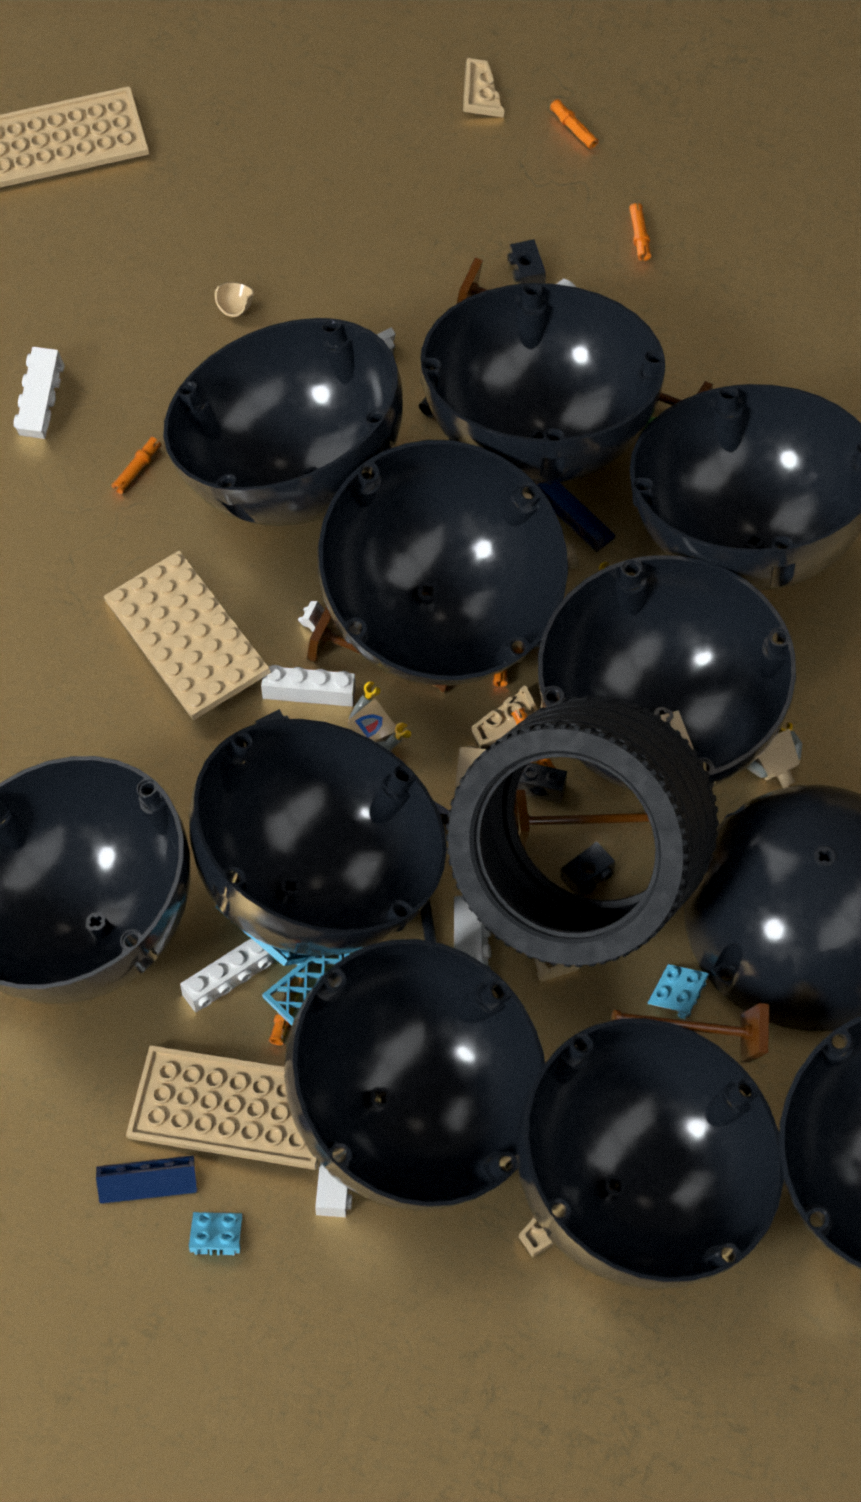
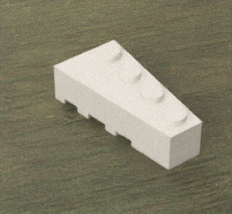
M32 347L31 354L27 355L26 366L28 370L22 379L24 390L23 394H20L18 398V407L20 409L19 414L15 415L14 427L20 436L45 439L51 418L49 407H53L56 400L54 387L59 388L61 381L59 372H63L65 365L58 350Z

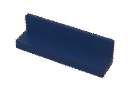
M555 482L550 485L548 483L537 484L552 505L555 514L595 552H598L615 539V534L561 483Z
M194 1155L97 1166L96 1182L99 1203L196 1193Z

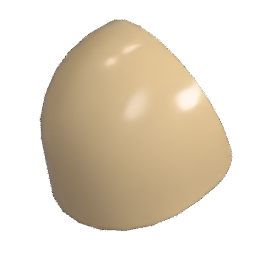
M223 283L218 285L215 290V301L220 311L225 315L237 317L249 309L254 290L242 283Z

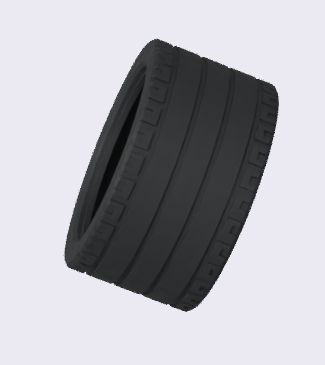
M584 696L581 698L572 697L569 700L563 699L559 702L551 703L545 708L542 707L529 715L483 751L466 770L465 775L459 781L460 785L456 787L455 796L451 800L450 805L452 808L448 811L449 822L446 825L448 830L446 841H448L449 846L447 854L450 855L448 861L453 869V879H456V886L461 891L464 902L468 903L469 910L474 912L478 917L477 920L485 925L484 928L487 931L490 930L496 935L495 938L501 939L505 942L506 946L516 949V952L524 953L531 959L534 957L543 963L546 961L550 962L551 965L564 964V967H570L571 965L576 967L589 965L591 967L597 963L602 965L608 961L619 960L621 956L626 957L631 952L640 949L643 944L648 943L688 900L704 879V875L707 873L710 862L713 859L714 855L712 853L716 849V838L718 837V831L716 830L719 825V820L717 819L718 806H715L717 799L712 791L713 783L709 782L708 777L710 775L708 771L704 770L702 766L704 763L702 759L697 757V751L695 749L692 750L688 744L689 741L680 735L681 732L679 730L675 731L670 726L671 723L668 721L664 722L658 714L654 715L649 712V709H642L636 703L629 704L623 699L615 700L614 697L602 698V696H595L591 698V696ZM551 757L585 760L608 770L631 789L649 818L655 842L653 874L645 891L623 899H590L578 896L559 887L535 866L522 845L515 820L516 790L521 775L528 763Z

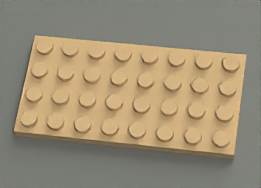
M130 86L0 115V188L149 155Z
M180 550L103 596L106 603L193 720L271 673L269 667Z
M149 1046L126 1133L128 1139L316 1170L318 1159L312 1156L294 1124L286 1095L285 1067Z

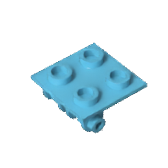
M668 964L648 1004L678 1011L677 1015L682 1019L690 1017L693 1005L697 1004L696 999L700 998V993L703 987L706 986L705 981L709 974Z
M193 1212L189 1241L190 1252H194L195 1255L208 1254L209 1250L210 1255H213V1250H217V1256H220L221 1250L223 1255L235 1256V1253H240L239 1242L242 1213Z

